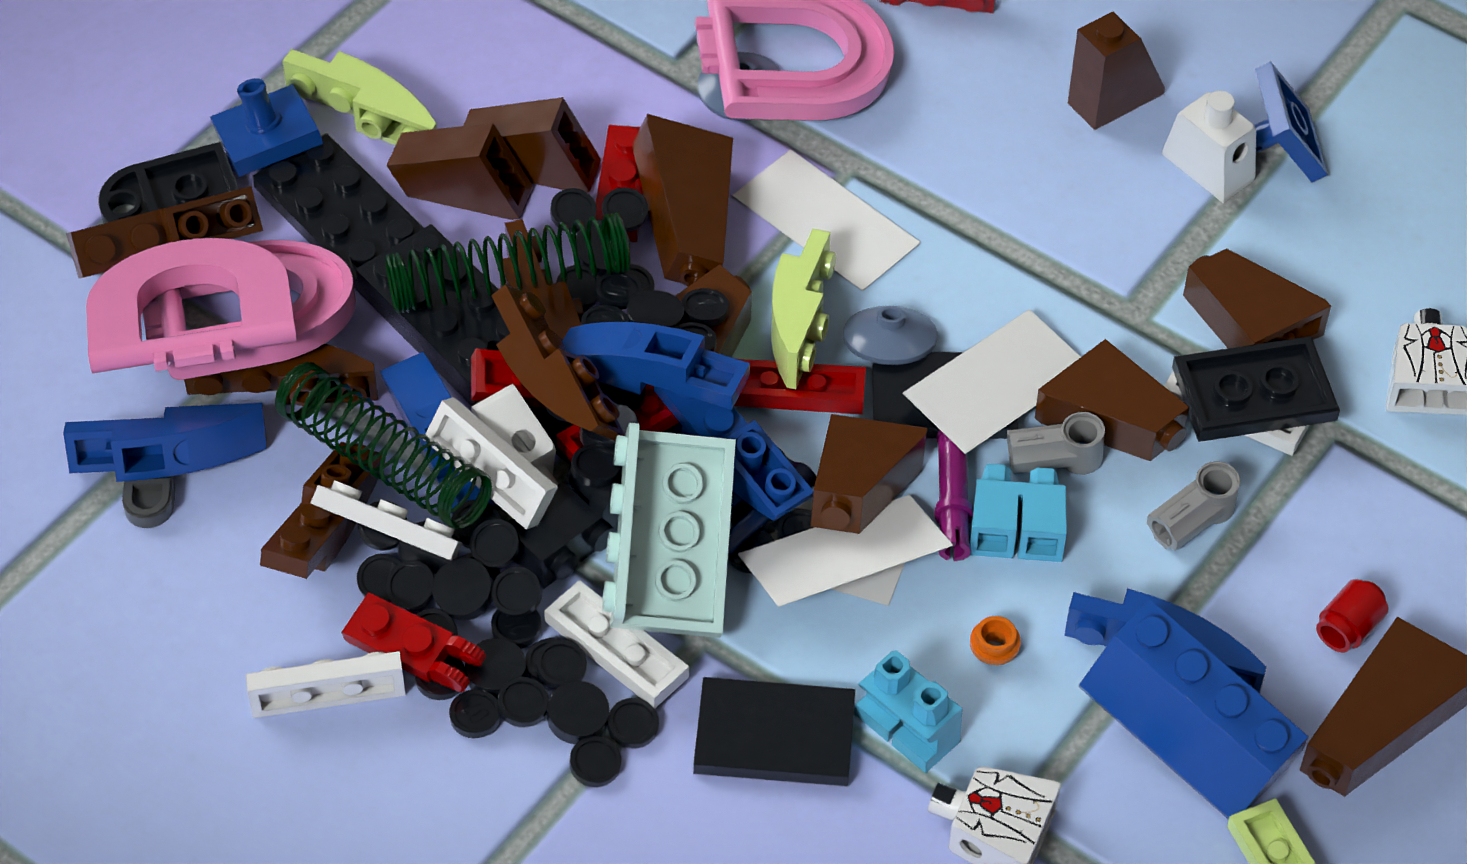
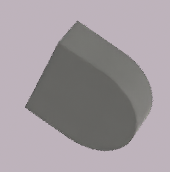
M173 478L124 481L122 503L126 518L130 523L141 528H153L163 524L170 518L173 513L175 499V483Z

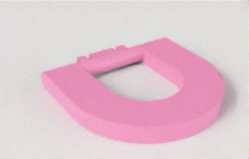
M707 0L709 17L699 16L695 19L700 60H702V73L719 74L724 111L729 118L775 120H828L856 113L870 105L879 97L888 82L894 57L892 37L881 17L862 0ZM733 23L795 24L812 27L830 36L840 46L844 59L837 65L822 71L741 70Z
M200 238L171 242L146 249L122 260L106 271L93 285L87 298L88 357L92 374L154 364L155 371L168 370V362L170 361L175 362L176 368L215 362V354H221L222 361L232 360L236 357L235 351L297 342L292 298L285 266L270 251L244 241L223 238ZM210 284L228 288L239 296L242 318L241 326L142 341L141 315L144 308L154 298L169 290L188 285Z
M289 240L248 242L260 246L277 256L286 268L290 289L300 294V297L292 304L297 342L235 351L236 357L232 360L222 361L221 354H215V362L176 368L175 362L170 361L168 362L170 376L177 380L262 366L292 359L320 347L343 330L353 316L356 297L350 268L333 252L313 244ZM195 284L175 288L157 296L143 310L146 339L152 340L241 326L242 321L187 330L182 299L231 290L218 285Z

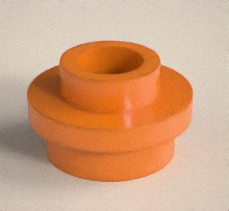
M987 617L978 623L971 632L970 648L973 654L984 663L990 665L1006 664L1012 661L1020 650V634L1013 623L1004 617ZM998 641L1002 645L995 646L989 644L988 642Z

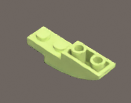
M291 49L282 60L286 86L294 84L297 92L303 99H311L333 107L339 112L354 115L356 131L363 133L369 138L380 139L396 145L403 132L437 129L436 122L430 113L410 91L389 75L358 58L338 51L333 60L327 62Z
M812 229L801 256L782 253L775 272L772 295L771 342L778 371L786 387L791 389L797 388L804 371L811 372L816 357V341L823 342L828 330L829 314L823 313V279H831L836 262V253L830 251V232Z

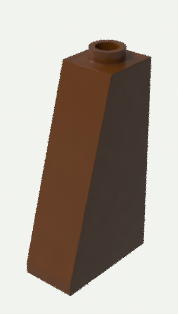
M647 113L633 141V153L644 198L648 204V214L664 279L690 286L720 264L722 266L724 263L733 137Z
M1396 617L1307 743L1299 771L1308 775L1315 784L1322 788L1332 789L1344 797L1467 706V655L1407 621Z

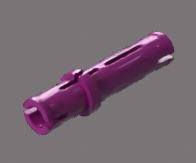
M940 430L937 433L939 501L936 504L934 514L935 520L940 524V530L953 544V561H960L966 559L971 553L969 523L973 517V505L968 501L967 453L965 454ZM950 547L939 550L940 556L945 560L950 558Z

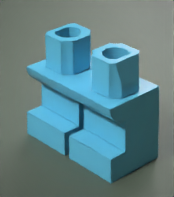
M987 464L982 479H977L970 536V555L1013 558L1017 517H1020L1018 559L1062 562L1067 535L1066 486L1059 485L1057 471L1053 468L1037 467L1030 471L1029 483L1012 482L1011 469L1006 465Z
M897 650L891 651L859 683V686L866 691V695L856 703L854 715L887 742L892 739V746L924 773H927L960 743L962 707L949 698L948 691L937 682L928 681L912 668L910 661Z

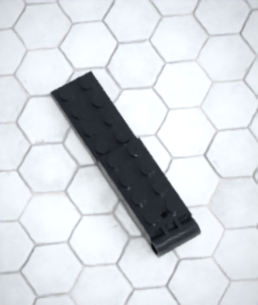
M327 133L321 136L323 144L273 163L252 175L254 188L310 244L333 252L347 264L352 274L354 289L418 353L424 352L434 369L471 406L481 402L471 400V356L476 348L499 351L496 344L510 334L492 296H488L483 273L473 265L478 296L475 300L472 296L461 252L457 251L459 280L463 299L460 303L457 299L451 270L443 251V274L447 305L445 306L442 302L433 264L428 254V276L432 307L430 309L427 306L420 274L412 256L417 310L414 311L411 305L409 313L405 311V313L401 312L398 314L395 312L391 298L385 256L387 254L391 255V253L394 255L396 252L399 253L404 260L408 272V254L410 250H414L417 253L422 268L425 247H429L432 250L438 264V249L441 244H444L449 250L453 261L454 245L432 224L424 228ZM490 281L492 293L494 294L499 289Z

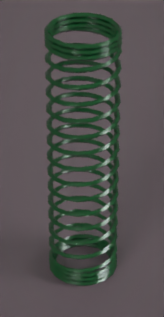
M615 212V214L611 213L610 215L605 214L601 227L595 217H590L587 223V231L583 223L576 219L572 226V234L569 227L564 222H561L557 229V236L551 226L545 225L542 239L535 228H530L527 242L523 234L516 230L513 235L512 245L509 238L504 233H501L498 238V251L492 238L486 236L483 241V254L477 241L470 239L468 258L462 244L456 241L453 246V261L447 247L441 244L438 249V264L432 250L429 247H425L423 251V268L417 253L414 250H410L408 254V272L404 260L399 253L396 252L395 255L393 253L391 255L387 254L385 256V264L395 312L400 314L407 311L409 313L411 305L414 311L417 310L412 256L420 274L427 306L430 309L432 307L427 263L428 254L436 274L442 302L445 306L447 305L443 274V251L451 270L457 299L460 303L462 302L457 258L458 248L466 267L473 299L476 300L478 296L473 269V245L481 263L488 296L491 297L493 293L489 276L487 244L489 242L492 248L501 285L504 286L506 280L502 254L503 239L512 260L517 288L522 291L523 287L518 265L517 236H519L527 257L532 286L536 289L538 284L533 263L532 233H534L542 254L547 283L551 286L553 281L548 262L547 230L551 234L557 251L562 281L566 283L568 279L562 252V227L566 231L572 248L577 278L581 280L583 277L577 251V224L580 226L587 245L592 276L596 278L597 267L591 241L592 221L598 230L602 242L607 273L611 275L612 268L616 273L620 271L628 272L631 266V259L623 219L618 212Z
M305 362L295 366L281 381L275 398L276 411L281 417H284L289 422H293L298 428L304 429L309 435L315 436L321 443H326L332 450H337L342 457H347L353 464L359 465L365 472H370L376 479H382L387 486L393 487L399 494H404L406 498L416 502L422 509H427L430 514L439 517L442 522L452 529H462L471 525L485 510L492 492L491 477L487 473L476 468L473 464H465L461 456L453 457L450 449H442L438 442H431L426 434H419L415 427H408L404 420H397L393 413L385 412L381 405H374L370 398H363L359 391H352L348 384H341L337 377H330L326 370H323L315 363ZM315 371L301 381L291 401V413H287L285 407L286 399L292 386L305 373ZM317 375L316 386L310 391L304 406L294 412L295 402L300 390L312 376ZM331 381H334L337 386L330 389ZM342 388H345L348 393L341 396ZM338 389L337 398L332 408L322 419L317 421L318 413L326 398ZM353 395H356L360 400L352 403ZM349 396L348 405L343 415L333 426L328 428L331 415L336 407ZM364 402H366V403H368L371 407H369V408H367V409H365V410L363 411ZM360 404L359 412L354 422L344 433L339 435L342 423L348 413L356 405ZM375 410H379L382 414L374 418ZM371 411L370 419L365 429L350 443L351 436L358 422L365 414ZM314 414L313 424L307 425L305 419ZM386 417H390L393 422L385 426ZM383 418L381 427L374 439L361 450L365 436L371 427L379 419ZM325 421L324 431L318 432L316 426ZM397 424H401L404 429L396 433ZM393 426L388 442L378 454L373 456L379 439ZM336 428L335 438L329 439L327 433ZM408 431H412L416 436L407 441ZM405 433L398 451L384 464L386 455L394 441L401 434ZM348 434L346 445L340 446L338 440ZM420 439H424L427 444L418 449ZM416 440L409 459L401 468L395 471L405 449ZM359 442L357 452L351 454L350 447ZM431 446H436L438 451L429 457ZM425 448H427L426 455L422 463L417 468V470L410 477L407 478L410 467L413 464L414 460ZM370 449L369 459L362 461L361 454ZM442 453H447L450 458L441 464ZM382 455L380 467L373 468L372 462ZM439 455L431 474L418 486L422 473L428 464ZM454 461H459L461 466L452 472ZM393 463L391 474L384 475L383 469ZM450 463L442 482L436 489L430 492L439 472ZM405 469L403 481L396 483L395 476ZM417 476L414 489L407 490L406 483ZM477 477H480L481 486L475 502L460 518L451 520L450 514L466 502L475 487ZM472 479L471 486L466 495L452 508L457 494ZM428 484L426 496L419 498L418 490ZM440 490L438 502L430 505L429 498Z

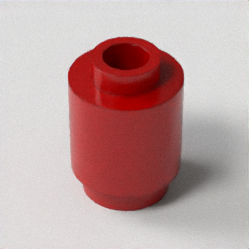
M1358 579L1350 580L1320 613L1319 623L1316 625L1319 638L1329 648L1341 653L1349 651L1350 648L1359 647L1388 614L1389 608L1384 592L1373 582Z

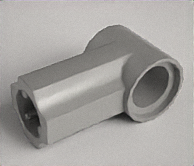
M1077 412L1068 416L1063 424L1008 430V455L1013 474L1030 472L1037 467L1053 469L1065 467L1069 472L1081 475L1094 472L1103 461L1105 426L1102 420L1089 412Z
M1220 461L1209 462L1203 465L1197 472L1196 480L1148 515L1147 525L1150 527L1154 539L1165 549L1170 548L1176 551L1211 524H1221L1229 520L1234 514L1240 486V477L1235 468L1228 463ZM1208 491H1217L1222 493V495L1212 494Z

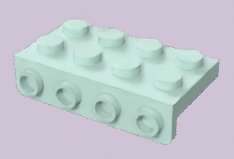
M629 423L625 436L617 435L614 465L622 466L621 484L613 483L610 514H619L617 533L609 532L606 551V562L615 563L614 581H605L602 611L611 612L610 628L715 638L722 636L735 439L639 430L638 423Z

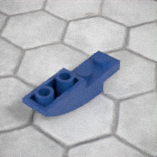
M636 322L591 323L571 327L562 341L565 351L577 356L584 355L595 365L600 376L597 379L598 382L641 395L646 384L732 410L750 377V363L705 350L704 335L677 328Z
M421 352L380 371V375L402 419L408 424V427H415L419 434H426L442 400L452 398L424 352ZM409 431L412 438L416 436L412 431ZM420 439L418 449L421 446L427 444V442L423 439ZM431 447L429 457L437 452L433 447ZM427 448L421 452L423 457L426 455ZM439 455L428 464L431 472L437 463ZM442 456L441 464H442L444 461H446V459H445L443 456ZM450 463L436 477L437 485L444 479ZM471 481L464 485L457 494L452 508L466 495L471 486ZM476 485L466 501L476 499L480 491ZM490 498L488 503L493 505L496 508V510L501 509V507Z
M654 386V392L682 425L681 434L736 440L732 491L761 514L775 521L813 497L814 491L756 420L747 423L734 406L732 410Z
M263 403L165 407L164 418L65 422L63 431L69 473L115 471L116 482L147 480L196 472L245 458L267 449Z
M1128 588L1123 604L1073 592L1064 636L1075 638L1087 645L1107 646L1114 635L1150 598L1260 694L1267 666L1247 647L1208 620L1178 605Z

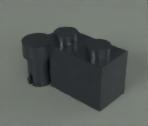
M570 468L566 481L572 485L571 488L564 482L557 485L558 489L538 526L525 529L514 518L507 521L516 529L521 540L520 552L514 562L519 567L531 570L541 582L543 589L557 579H565L571 575L578 564L595 551L605 550L607 548L609 532L617 533L619 514H610L613 483L605 487L586 486L574 478ZM616 480L614 484H621V482Z

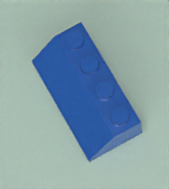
M1150 598L1114 635L1079 684V688L1228 820L1229 816L1252 807L1304 750L1309 737Z

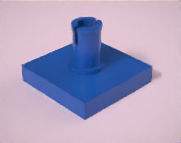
M1271 61L1256 68L1255 72L1268 119L1254 125L1256 129V154L1279 143L1311 182L1327 176L1328 173L1309 107Z
M252 78L246 80L237 88V93L243 104L210 116L215 132L222 142L238 177L323 144L319 129L294 84L267 94L266 84L262 79Z

